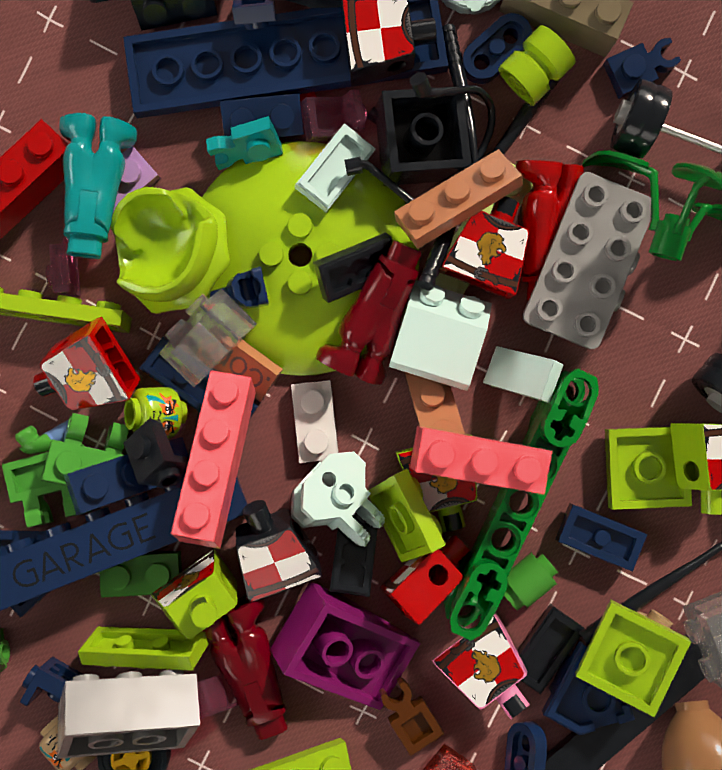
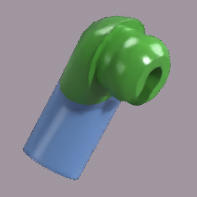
M68 420L40 436L34 426L26 427L15 435V440L21 445L19 449L26 454H34L48 451L52 439L64 442Z

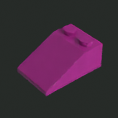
M310 581L270 650L284 675L381 710L384 704L379 690L384 688L388 696L391 694L398 682L397 678L403 674L421 643L413 636L339 593H331L329 589Z

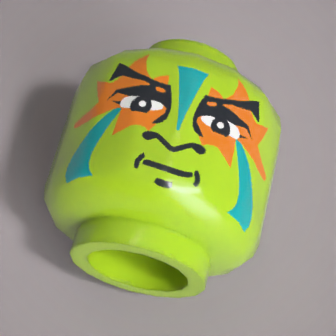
M170 387L138 388L132 397L126 400L124 405L126 427L134 433L148 419L162 422L167 437L172 438L179 432L181 424H184L187 420L186 403L181 401L178 393Z

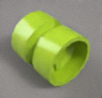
M540 25L523 42V52L514 51L498 68L500 75L507 85L523 101L532 106L550 90V80L559 81L576 63L575 56L567 44L554 31L544 25Z

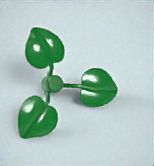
M608 150L594 152L585 158L582 162L584 167H616L645 175L650 179L651 223L648 230L655 232L648 252L651 255L681 262L687 242L691 241L693 232L703 217L706 215L722 221V204L694 203L700 189L704 185L722 191V172H715L698 164H675L672 168V175L676 178L694 182L681 214L666 213L664 220H659L658 171L650 167L649 162L624 153ZM691 209H692V211L697 212V213H696V215L694 216V218L692 219V221L690 222V219H688V216H689V214H690V212H691Z

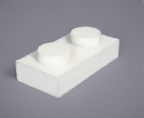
M331 380L291 384L299 463L323 461L329 454L339 453Z

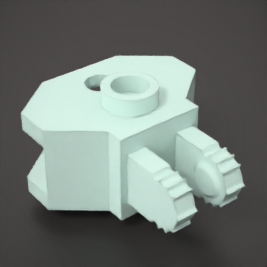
M354 451L329 454L292 491L291 517L302 528L327 525L332 530L339 528L355 544L365 547L370 541L371 536L352 515L356 512L373 528L380 529L385 523L384 515L367 499L371 493L365 488L366 463Z

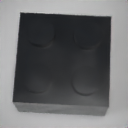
M413 89L381 92L374 109L381 171L397 185L444 182L472 165L463 94L425 99L416 97Z

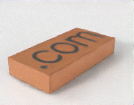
M217 323L211 329L197 354L199 358L219 372L251 377L256 391L255 398L260 402L268 394L283 370L220 323Z

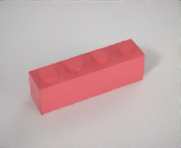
M210 370L171 534L180 542L221 549L256 393L251 377Z

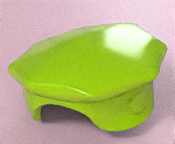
M155 187L139 188L128 193L115 207L112 215L111 229L115 237L120 275L116 283L134 295L154 314L200 307L216 281L230 264L225 215L199 196L193 189L187 187L171 191Z

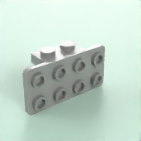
M591 172L583 173L578 178L524 310V322L587 349L599 347L613 312L618 310L625 296L623 287L628 275L633 273L639 262L640 253H638V250L651 220V197Z

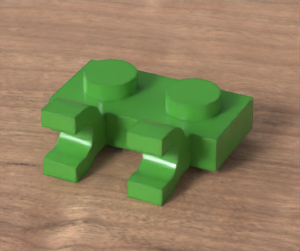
M72 413L68 420L64 442L53 439L50 442L41 481L67 486L63 475L123 456L122 450L129 429L124 424L113 422L112 426L110 425L108 428L104 450L81 446L89 416Z
M48 452L2 464L10 503L23 502L27 528L54 522L51 509L44 500V495L61 491L65 516H77L67 486L41 481Z

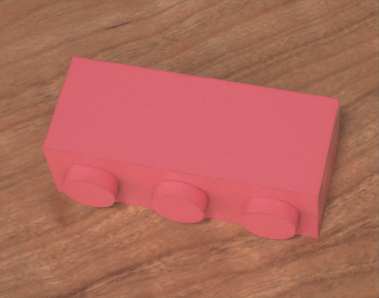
M417 426L410 468L415 472L545 495L552 451Z

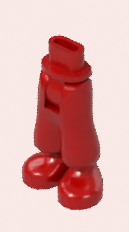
M519 160L515 163V168L521 173L522 179L533 184V190L525 195L522 203L523 227L529 230L522 267L523 274L530 275V277H523L522 282H528L526 300H529L578 178L584 173L585 167L582 165L543 160Z

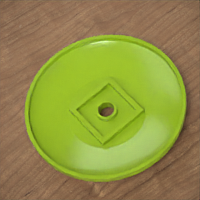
M306 141L281 143L282 155L245 164L243 159L236 161L214 180L202 196L204 200L219 209L226 217L230 264L216 281L204 303L197 307L196 310L209 331L217 323L222 324L281 367L283 370L280 374L294 376L320 375L336 371L318 361L315 356L323 345L338 346L341 344L340 324L355 302L361 289L330 303L326 302L321 294L313 262L383 233L392 236V240L418 251L419 249H417L395 219L394 211L406 205L404 200L387 186H383V183L366 169H363V173L355 175L327 212H324L294 188L296 183L327 144ZM306 246L312 251V259L309 264L298 267L290 262V253L295 247ZM419 261L415 268L417 271H419ZM261 266L269 305L258 308L239 309L233 306L231 302L220 306L212 304L210 300L211 291L227 287L228 281L236 274ZM366 346L364 347V349H363L362 352L360 353V356H362L363 354H365V351H366V349H367Z

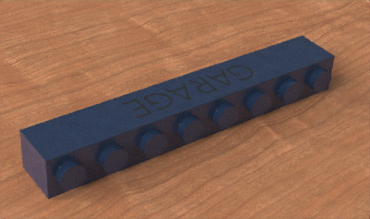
M238 476L227 521L243 516L242 510L248 504ZM184 478L172 487L163 488L164 494L151 499L147 492L124 500L126 508L112 514L109 507L85 515L87 523L73 529L70 522L50 528L45 531L47 539L32 544L30 537L6 545L8 554L0 556V611L179 541L171 534Z

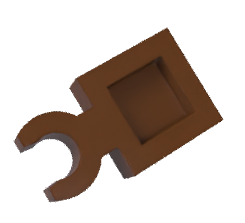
M400 676L397 678L402 692L398 697H389L384 688L379 690L384 706L391 711H396L388 717V720L406 750L412 756L444 735V732L421 695L411 701L412 693L407 681Z

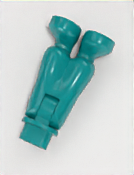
M72 113L62 116L59 121L61 135L70 141L63 154L65 181V228L63 234L68 238V255L99 259L101 258L102 243L108 241L117 192L125 169V158L121 150L128 149L136 144L138 131L134 126L120 119L109 116L102 117L99 128V148L94 154L92 142L96 136V119L87 113Z

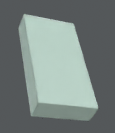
M344 123L298 180L294 188L324 212H327L355 177V175L347 176L344 160L361 157V161H367L376 148Z
M496 346L483 383L491 387L550 403L564 364L556 360Z

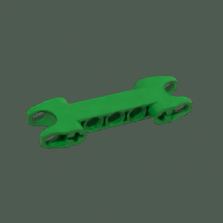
M579 368L571 372L565 370L560 373L557 382L558 386L553 392L550 403L538 402L530 418L529 430L522 443L525 446L552 451L545 495L525 491L528 495L527 505L522 510L513 511L510 508L509 500L512 494L519 490L505 487L500 488L473 544L471 553L461 562L458 568L464 578L445 598V616L450 621L451 631L469 641L479 637L486 630L507 590V577L570 446L580 438L599 393L597 377ZM585 381L589 387L588 397L583 401L585 395ZM570 382L574 384L576 389L573 401L569 400L566 395V389ZM552 421L553 425L557 427V432L550 427ZM504 527L509 528L511 534L510 541L503 547L493 546L491 538L495 530ZM465 605L474 606L467 615H458L461 607ZM481 615L480 622L477 624V626L469 629L463 628L473 623L478 618V616Z

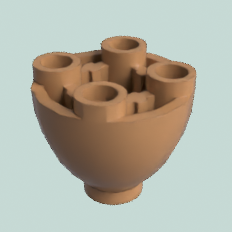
M708 700L675 703L676 713L668 725L662 744L661 760L663 770H722V719L709 708Z

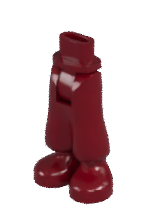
M393 240L387 255H381L379 258L382 263H376L355 302L344 316L339 327V334L342 339L341 344L338 346L327 344L320 347L315 356L318 361L344 375L353 377L355 374L359 379L374 385H382L384 383L387 373L383 366V361L394 350L401 318L419 274V271L415 268L422 252ZM366 346L367 349H366V351H365V354H363L362 356H360V353L362 352V350H363L364 347Z
M246 595L237 599L238 603L232 610L204 629L203 632L211 641V657L226 679L243 716L246 717L245 722L247 726H253L258 739L263 740L287 730L288 727L283 716L286 712V707L283 703L281 688L272 661L267 633L262 627H258L255 624L257 617L264 608L265 601L262 598L250 603ZM228 619L236 632L237 638L231 637L229 633Z

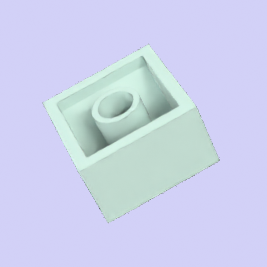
M415 280L389 367L468 391L487 332L492 303L482 301L473 296H466L443 289L437 285H434L433 290H424L418 286V280Z

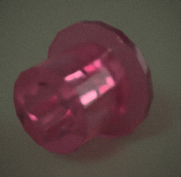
M221 675L197 682L200 719L238 706L237 702L229 704Z

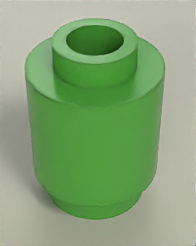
M531 552L512 567L507 577L508 586L504 596L517 611L524 605L529 608L557 585L552 577L558 571L543 553L536 558Z

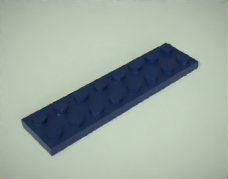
M409 0L411 21L428 18L435 19L436 44L415 46L413 69L366 84L411 78L418 72L432 75L448 71V60L438 0ZM342 7L312 8L276 14L275 21H269V25L261 29H246L244 24L235 25L234 20L123 37L134 115L139 119L219 107L220 101L295 93L306 94L351 87Z

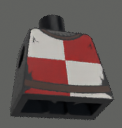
M341 0L351 87L413 69L415 46L436 44L437 42L435 19L428 18L411 21L409 0Z
M264 500L253 501L243 508L242 512L247 522L236 528V549L250 603L322 577L318 552L302 527L291 517L289 509H283L270 514Z

